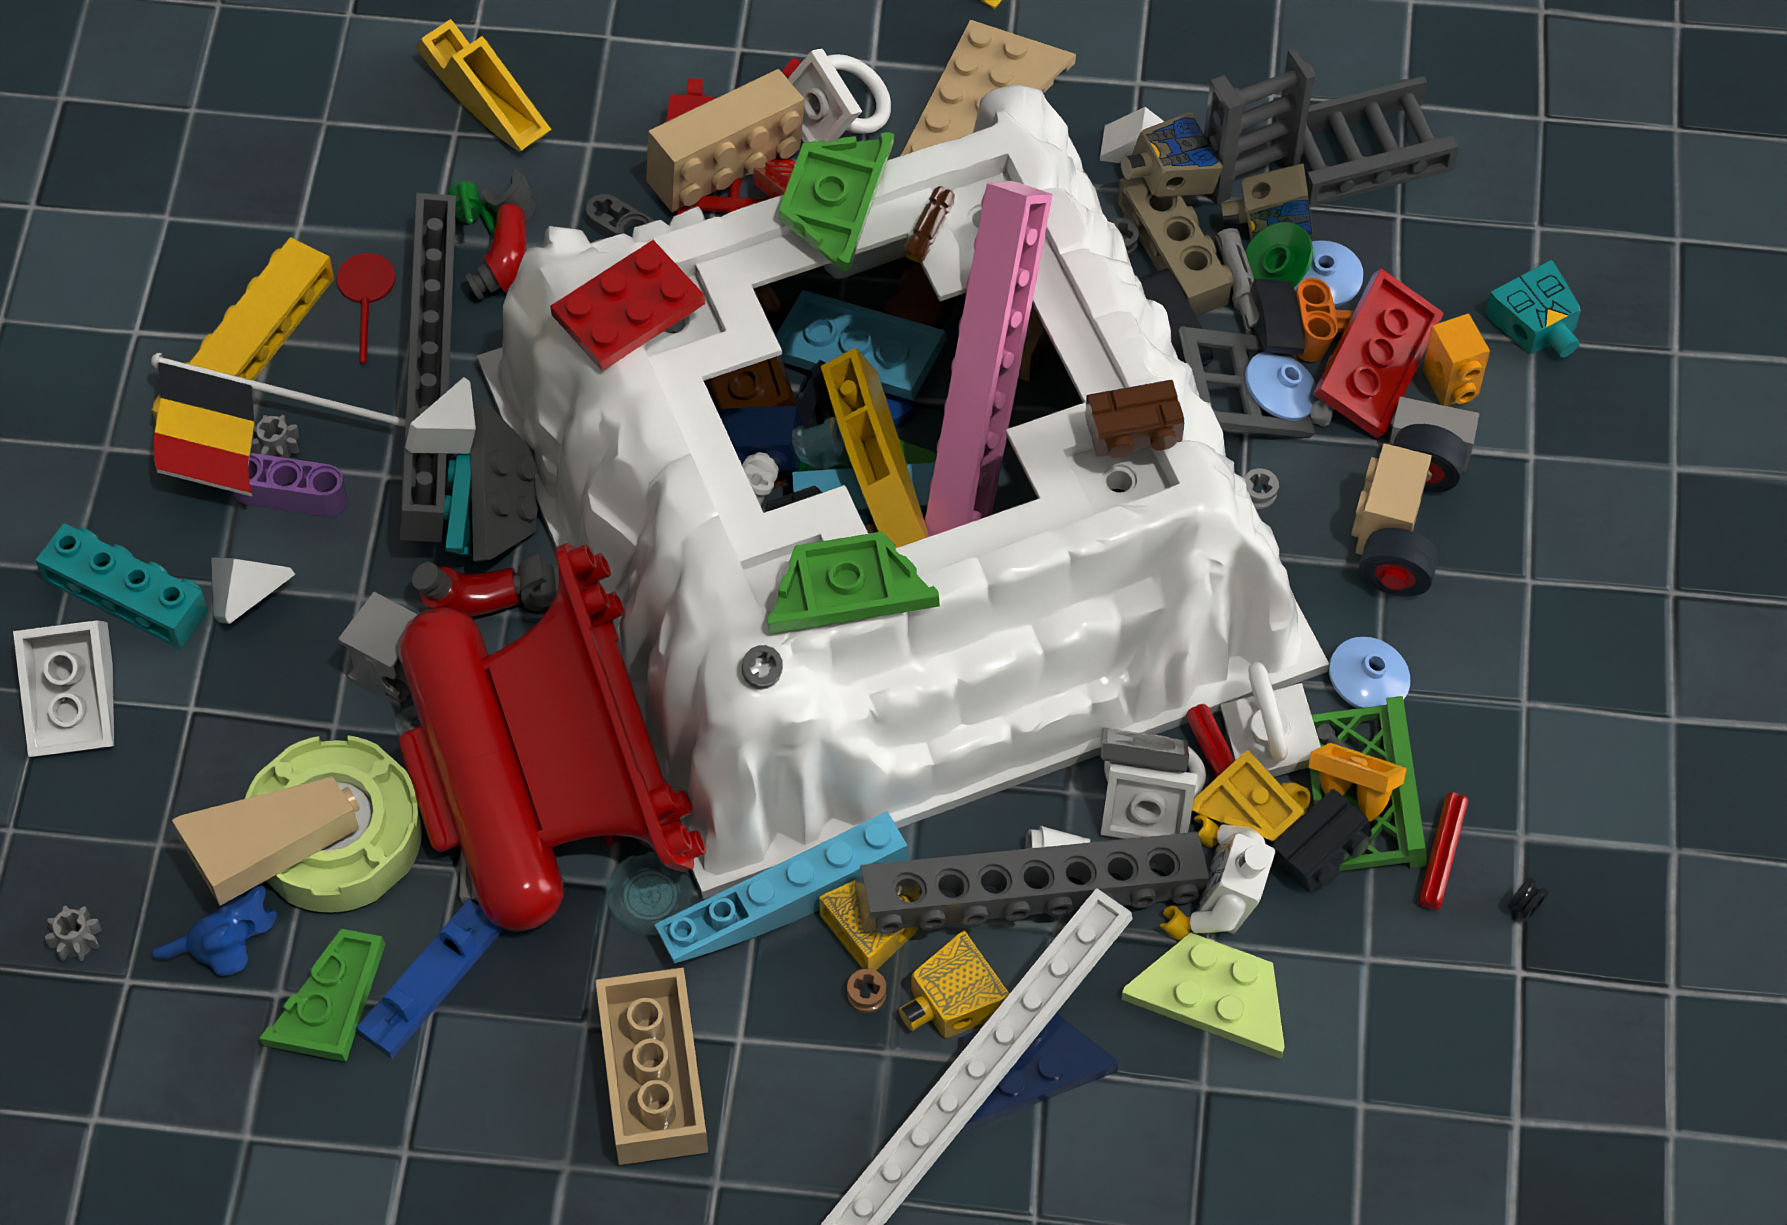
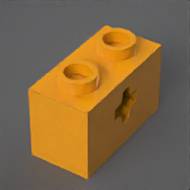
M1469 313L1432 325L1422 371L1440 404L1443 406L1455 403H1468L1476 396H1479L1490 350Z

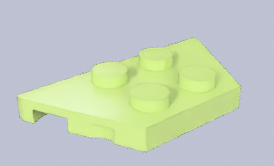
M1190 932L1123 989L1121 1000L1281 1059L1284 1039L1274 967L1270 961Z

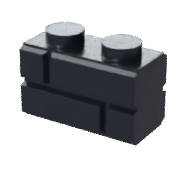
M1331 789L1276 840L1271 847L1275 849L1274 860L1290 876H1293L1304 889L1311 893L1319 884L1322 887L1329 885L1337 877L1340 871L1339 866L1349 856L1353 858L1360 856L1368 848L1372 832L1368 818L1354 805H1351L1338 791Z

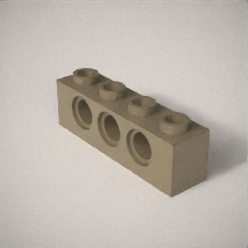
M1143 177L1129 180L1126 178L1120 179L1118 204L1126 218L1137 225L1139 229L1138 238L1157 271L1168 268L1172 272L1196 316L1228 305L1230 290L1234 285L1232 273L1227 265H1221L1218 260L1211 237L1209 235L1204 236L1193 207L1186 206L1181 196L1157 197L1153 195Z

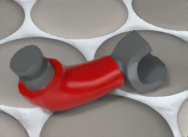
M515 168L510 181L511 186L502 195L494 196L489 187L481 191L497 220L489 252L483 256L486 263L477 267L478 273L473 276L470 272L465 274L467 281L479 300L484 298L482 293L488 289L491 293L499 288H502L504 293L508 292L516 279L521 261L527 250L526 222L534 214L536 202L527 179Z
M539 553L522 561L518 566V575H516L513 567L487 573L462 574L452 568H439L432 562H426L416 568L412 575V583L420 591L421 600L429 609L442 607L460 609L473 617L520 603L521 595L525 608L536 612H547L557 593L559 572L557 564L545 566V558Z

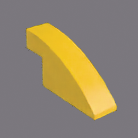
M452 19L420 39L416 49L441 81L482 124L512 148L521 152L551 131L546 121L483 36L469 44Z

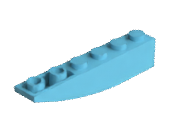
M888 811L670 916L654 924L674 963L711 953L755 938L820 910L819 897L856 880L860 865L907 861L908 845Z

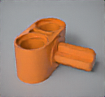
M1311 277L1302 280L1295 291L1301 313L1305 342L1303 355H1296L1307 362H1318L1324 357L1337 333H1344L1355 310H1336L1330 287L1324 281Z

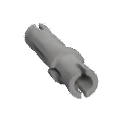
M1234 228L1224 229L1215 237V242L1221 253L1223 264L1228 266L1233 276L1232 302L1242 316L1246 334L1258 336L1255 327L1260 315L1250 293L1254 280L1252 270L1244 251L1239 231Z

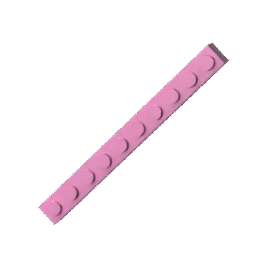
M1015 181L987 183L981 202L982 212L978 233L974 240L971 272L966 283L967 293L963 315L959 322L956 353L951 365L952 375L949 392L944 404L945 413L941 435L937 442L935 468L929 485L930 495L924 518L929 537L988 517L993 513L1007 439L1006 429L1009 428L1053 196L1051 193Z

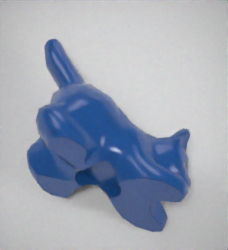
M255 886L252 890H248L226 902L224 906L215 912L201 918L189 929L188 935L154 949L152 956L154 958H172L182 953L190 952L198 961L211 966L217 975L228 976L236 974L245 968L248 961L245 941L252 936L263 934L271 929L277 919V912L273 909H264L263 902L266 889L264 886Z

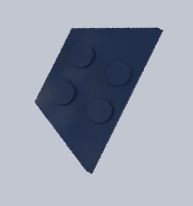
M1056 1013L960 1130V1133L1118 1071V1063L1114 1057ZM980 1029L964 1035L963 1050Z

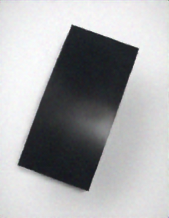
M1254 278L1250 293L1260 315L1255 328L1265 352L1279 355H1303L1305 350L1304 331L1299 304L1292 282Z

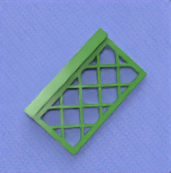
M1403 696L1386 698L1387 705L1311 715L1315 728L1322 724H1329L1341 732L1337 738L1343 743L1347 738H1350L1365 748L1362 751L1363 754L1369 756L1374 754L1381 760L1407 768L1404 784L1392 790L1389 798L1392 801V806L1382 818L1378 816L1371 821L1376 825L1371 830L1370 844L1382 830H1385L1397 838L1399 850L1379 852L1369 844L1368 848L1364 851L1367 854H1361L1356 858L1349 856L1339 866L1340 871L1407 862L1410 863V868L1427 866L1426 848ZM1380 719L1381 730L1371 742L1354 731L1362 721ZM1382 741L1384 742L1385 751L1378 747ZM1309 768L1315 805L1322 799V787L1319 780V771ZM1344 794L1343 797L1360 811L1358 801ZM1393 817L1395 819L1396 827L1389 823Z

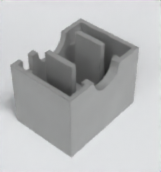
M373 592L338 638L339 644L349 648L354 668L348 675L349 681L401 708L411 695L399 658V638L406 624L418 614Z

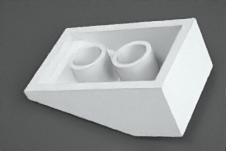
M96 620L13 631L28 757L113 747V663L108 623Z

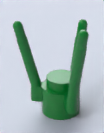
M462 181L452 185L448 190V195L456 196L455 220L472 224L480 214L492 237H494L496 223L489 212L486 200L480 199L477 185L469 181Z

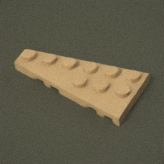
M970 20L901 156L940 143L961 139L972 134L980 99L991 90L1018 84L1030 86L1045 93L1053 85L1054 79L1063 70L1067 72L1075 64L1076 54Z

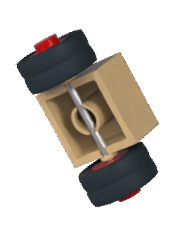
M1431 424L1408 425L1398 432L1393 445L1383 444L1379 459L1371 457L1364 490L1361 492L1351 536L1358 537L1355 553L1362 555L1359 565L1361 576L1368 584L1382 592L1396 596H1417L1427 592L1433 583L1439 560L1438 551L1432 542L1413 532L1423 491H1447L1454 488L1461 479L1467 457V448L1462 439L1453 432Z

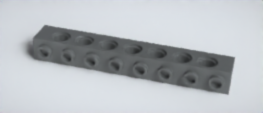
M1198 832L860 865L855 882V890L863 931L891 934L908 927L920 926L922 929L931 930L947 923L963 922L966 925H977L985 922L987 919L996 918L1018 921L1027 918L1029 915L1044 913L1055 917L1063 916L1071 911L1079 910L1096 888L1120 905H1132L1135 908H1144L1153 905L1155 902L1171 900L1175 903L1183 904L1201 897L1209 880V874ZM1151 869L1160 870L1166 876L1156 875ZM1109 873L1122 876L1124 881L1114 879ZM1068 878H1076L1083 883V885H1076L1070 882ZM1025 882H1034L1041 887V889H1033L1029 887ZM983 886L994 887L999 893H990ZM941 890L951 891V892H953L957 897H956V898L946 897V896H944L940 891H941ZM897 895H908L914 902H905Z

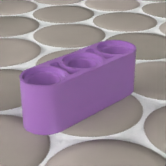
M250 453L248 467L249 477H253L249 479L252 496L233 492L235 499L245 505L325 517L340 514L348 504L344 479L337 467L329 464ZM287 483H293L289 486H282ZM326 489H333V490H331V491H329V492H322L323 490H326Z

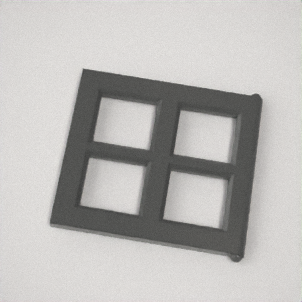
M1186 326L1180 327L1178 331L1185 361L1192 369L1200 399L1210 403L1212 407L1207 384L1239 387L1245 414L1213 410L1221 429L1311 438L1315 431L1311 415L1296 421L1262 416L1260 406L1250 395L1245 382V369L1249 363L1247 352H1265L1259 336ZM1198 346L1230 349L1235 375L1204 372ZM1286 354L1297 360L1296 354Z

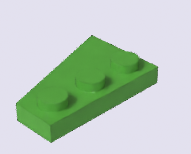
M340 929L310 969L311 976L296 995L292 994L284 1004L283 1008L285 1011L273 1027L268 1026L260 1036L259 1040L262 1045L346 1062L357 1031L356 1027L359 1025L386 945L383 936Z

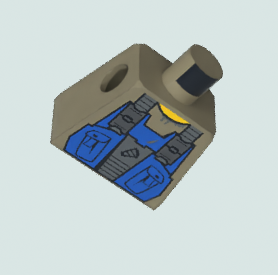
M1192 112L1142 130L1132 155L1124 156L1121 160V169L1124 177L1128 180L1143 177L1151 193L1157 197L1211 194L1214 192L1223 169Z
M1297 164L1247 177L1242 181L1244 199L1221 203L1224 226L1248 222L1250 240L1262 229L1278 222L1297 224L1308 233L1310 239L1313 238L1304 164Z

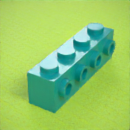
M63 523L35 560L44 582L180 650L209 612L203 591L196 583L186 578L179 580L169 575L163 567L155 562L149 561L146 564L134 558L126 548L117 544L110 546L100 541L93 532L86 528L76 529Z

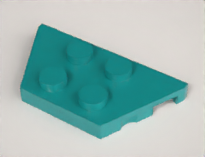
M470 451V454H457L456 460L449 461L448 482L449 485H453L452 495L445 496L444 519L449 520L446 552L460 558H473Z

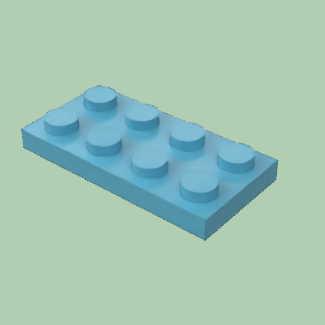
M802 290L775 336L782 349L781 356L783 362L807 370H811L819 359L827 363L856 347L878 372L885 393L912 401L947 341L945 330L806 290Z

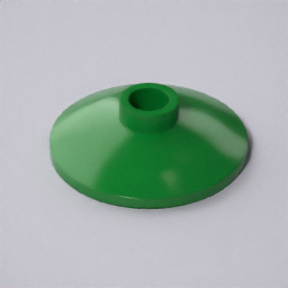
M1278 222L1262 229L1251 240L1245 252L1254 278L1291 281L1293 287H1295L1309 270L1313 257V245L1308 233L1297 224Z

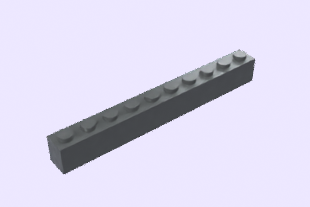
M416 193L399 540L441 542L446 453H411L405 448L410 423L449 390L455 195Z

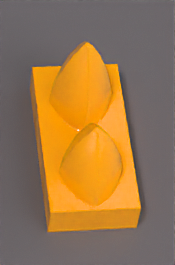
M1328 743L1311 751L1308 768L1319 771V780L1325 795L1331 789H1335L1343 796L1350 788L1351 783L1357 784L1358 805L1360 811L1368 818L1369 822L1382 813L1388 804L1392 790L1404 784L1407 769L1406 767L1333 743Z

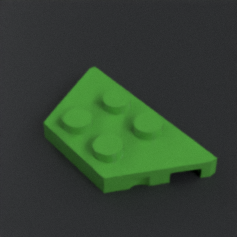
M884 132L880 134V139L859 142L856 141V136L839 138L833 142L820 140L804 142L802 144L779 207L778 219L842 271L849 272L894 143V133Z
M883 531L795 545L788 562V573L783 576L778 589L779 597L773 613L770 612L767 618L769 634L940 607L939 592L934 586L929 588L917 575V568L906 556L896 551L895 544Z

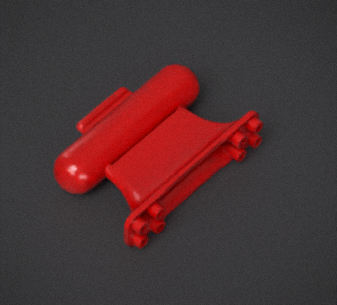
M565 543L556 548L559 584L550 608L531 630L503 649L489 655L482 632L472 617L460 609L447 607L422 611L406 624L399 638L400 662L421 726L404 732L400 736L399 747L415 790L416 800L430 843L436 851L440 852L460 845L479 906L490 922L502 930L520 932L538 928L555 916L564 899V882L553 847L563 843L595 836L636 838L652 846L664 866L679 872L693 869L694 859L706 854V847L700 833L697 830L688 833L680 818L692 814L691 803L684 790L674 792L671 785L665 783L618 645L619 637L613 623L614 619L625 614L624 607L617 593L611 592L607 594L599 582L611 576L610 566L602 553L594 555L587 544L576 548L569 543Z

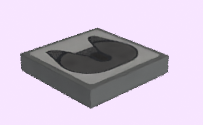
M1103 727L1101 758L1104 761L1184 773V771L1187 772L1189 761L1187 740Z

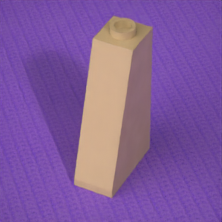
M332 776L180 815L174 818L172 822L180 842L219 906L358 830L359 826L355 812L359 811L360 807L348 787L341 790Z

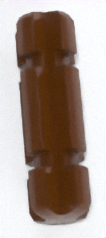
M942 186L934 188L929 198L930 202L925 205L912 230L914 232L913 235L909 236L904 246L906 258L917 263L925 260L930 251L929 246L933 245L946 220L945 215L950 212L954 204L955 194L951 190L945 189Z

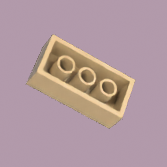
M777 69L649 130L646 182L670 211L674 212L684 206L695 204L703 196L717 190L726 189L735 179L753 174L754 168H764L766 162L773 159L791 157L801 147L804 97L785 75Z
M684 968L595 980L619 1165L708 1153Z

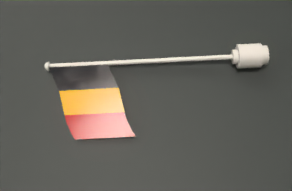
M162 353L154 354L151 359L153 367L159 368L160 403L153 439L154 461L157 472L252 496L248 472L255 426L252 389L405 427V419L162 358Z

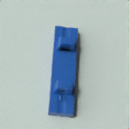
M468 899L356 1027L358 1035L392 1059L503 930L490 922L479 905ZM451 941L455 943L461 955L454 952L447 945Z

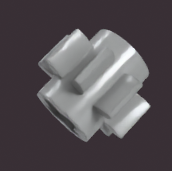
M283 414L280 417L263 415V419L257 426H254L251 453H261L263 455L289 458L292 453H298L299 448L296 440L300 436L297 425L288 426L286 417Z
M63 906L62 912L55 918L47 919L53 932L47 934L45 940L49 948L57 947L56 952L60 960L64 961L70 956L78 957L80 961H83L84 955L92 948L99 949L100 946L93 934L102 931L98 919H90L87 907L83 906L78 911Z

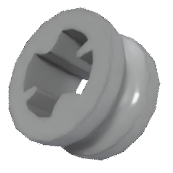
M1256 468L1246 473L1244 477L1246 489L1250 494L1255 509H1263L1272 505L1279 490V481L1276 475L1262 468ZM1259 483L1266 485V493L1263 489L1261 493L1254 492V484L1256 487L1259 486Z

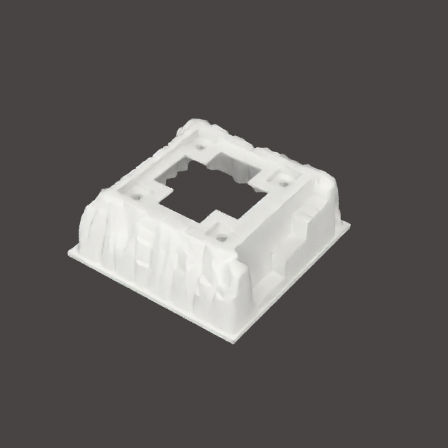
M1013 84L991 90L980 99L972 134L961 139L940 143L887 160L849 272L839 269L778 219L779 207L784 195L732 211L722 217H714L705 220L702 210L697 206L674 216L669 225L661 220H656L634 227L632 237L623 233L595 240L591 243L581 230L549 226L544 234L543 248L538 246L527 248L516 279L508 290L503 304V347L477 355L479 368L499 415L535 451L537 468L535 475L536 503L555 549L565 543H569L576 548L587 544L594 555L602 553L610 566L611 576L599 582L607 594L616 592L624 607L625 614L614 619L613 623L619 637L618 645L665 783L670 784L674 792L684 790L692 806V814L680 818L688 833L697 830L706 847V854L695 858L694 868L691 869L702 899L714 896L888 811L896 827L900 828L1101 755L1103 727L1156 735L1188 723L1186 719L1187 711L1199 704H1206L1212 714L1221 711L1220 704L1253 696L1248 673L1249 666L1253 662H1261L1265 666L1273 690L1285 688L1328 672L1329 662L1291 591L1287 570L1280 562L1279 548L1271 527L1261 521L1251 501L1250 494L1247 492L1245 479L1234 473V462L1228 459L1225 454L1222 429L1211 404L1200 399L1191 367L1177 358L1171 343V330L1167 312L1161 304L1146 299L1141 282L1133 273L1122 234L1114 223L1107 221L1102 212L1096 190L1087 174L1083 172L1080 157L1068 136V126L1047 102L1043 92L1039 89ZM1015 181L1053 194L1032 304L1083 403L1006 429V435L1038 499L896 548L899 554L906 556L917 568V575L929 588L934 586L938 590L940 607L769 634L767 618L770 612L773 613L779 597L778 589L783 576L788 573V562L794 546L868 533L845 485L765 513L762 511L704 383L705 380L782 355V349L753 288L820 266H824L825 270L835 279H844L905 257L904 246L909 236L913 235V228L925 205L930 202L929 198L934 188L942 186L955 194L954 204L950 212L945 215L946 220L933 245L929 246L930 251L925 260L921 262V265L939 301H943L967 292L966 283L971 272L974 240L978 233L982 212L981 202L987 183ZM654 240L704 293L705 305L604 371H601L553 318L550 306L648 242ZM1172 379L1184 415L1185 425L1182 442H1177L1173 447L1162 451L1154 450L1152 447L1134 450L1132 454L1124 458L1116 459L1109 455L1096 457L1092 436L1090 435L1085 416L1087 395ZM1112 489H1121L1125 492L1117 493L1112 491ZM758 645H767L774 648L783 660V670L779 681L768 689L751 687L742 675V662L745 654L751 648ZM757 657L755 666L750 667V670L753 674L759 671L758 677L766 678L768 677L769 669L775 666L771 660L766 663V657Z

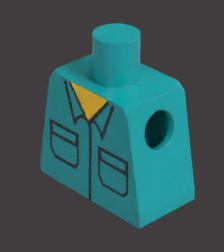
M1552 260L1490 292L1485 311L1486 317L1527 353H1535L1551 345L1560 357H1566L1573 353L1580 344L1579 340L1572 333L1577 326L1581 312L1580 306Z

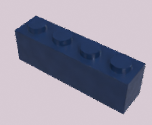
M797 406L717 409L741 464H743L747 456L761 452L768 454L775 461L779 468L778 472L800 469L806 429Z

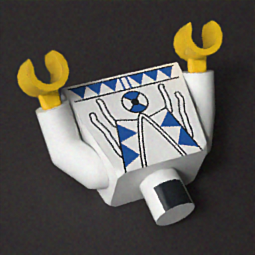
M1197 815L1194 818L1196 822L1203 826L1198 832L1201 845L1207 848L1215 846L1218 842L1219 845L1216 848L1208 873L1209 880L1202 892L1196 912H1193L1191 917H1187L1176 906H1169L1163 911V914L1170 921L1159 926L1175 940H1181L1191 930L1196 934L1213 932L1236 933L1261 899L1275 854V849L1265 844L1264 838L1258 831L1249 827L1229 824L1219 826L1205 815Z

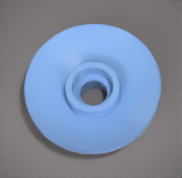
M1312 241L1313 257L1311 265L1302 280L1313 277L1324 281L1330 287L1335 307L1349 302L1357 295L1362 286L1363 268L1360 260L1350 249L1332 241ZM1300 282L1294 287L1295 291H1296L1298 285L1300 284Z
M1262 352L1255 355L1245 369L1247 389L1255 402L1266 412L1277 418L1290 421L1301 420L1310 415L1313 402L1318 400L1313 394L1316 383L1308 370L1297 360L1286 354L1279 355Z
M1355 637L1346 640L1336 648L1329 662V676L1334 689L1343 700L1357 709L1387 705L1386 698L1403 696L1404 700L1409 691L1410 673L1405 660L1392 646L1379 639ZM1370 665L1374 666L1378 671L1373 670Z

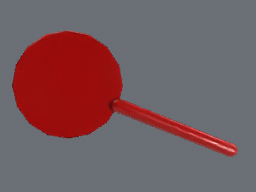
M373 253L358 254L347 259L339 268L336 277L338 288L344 297L353 302L361 303L359 355L361 364L367 363L369 303L376 302L387 296L393 289L396 280L394 267L388 259Z

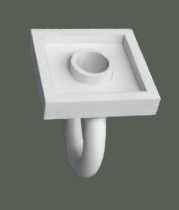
M822 48L813 50L788 78L805 99L801 136L803 142L820 140L833 142L845 130L857 134L873 133L881 129L890 117L891 100L884 82L873 69L856 58L840 54L827 56ZM836 70L852 73L860 78L871 90L876 102V110L871 117L857 118L862 110Z
M1253 662L1248 669L1253 696L1220 704L1235 760L1248 749L1273 777L1308 768L1311 751L1321 746L1302 683L1273 690L1265 666L1261 662Z
M1188 746V772L1184 773L1105 761L1104 772L1108 786L1101 835L1130 839L1188 833L1193 800L1201 792L1206 780L1205 767L1198 754Z

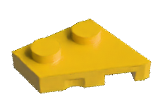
M1248 749L1194 798L1192 806L1193 812L1205 815L1218 822L1253 828L1264 839L1271 842L1278 840L1306 814L1302 807Z

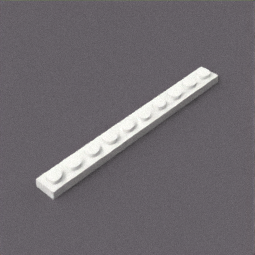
M1096 888L821 1225H884L1130 923L1133 919L1132 912Z

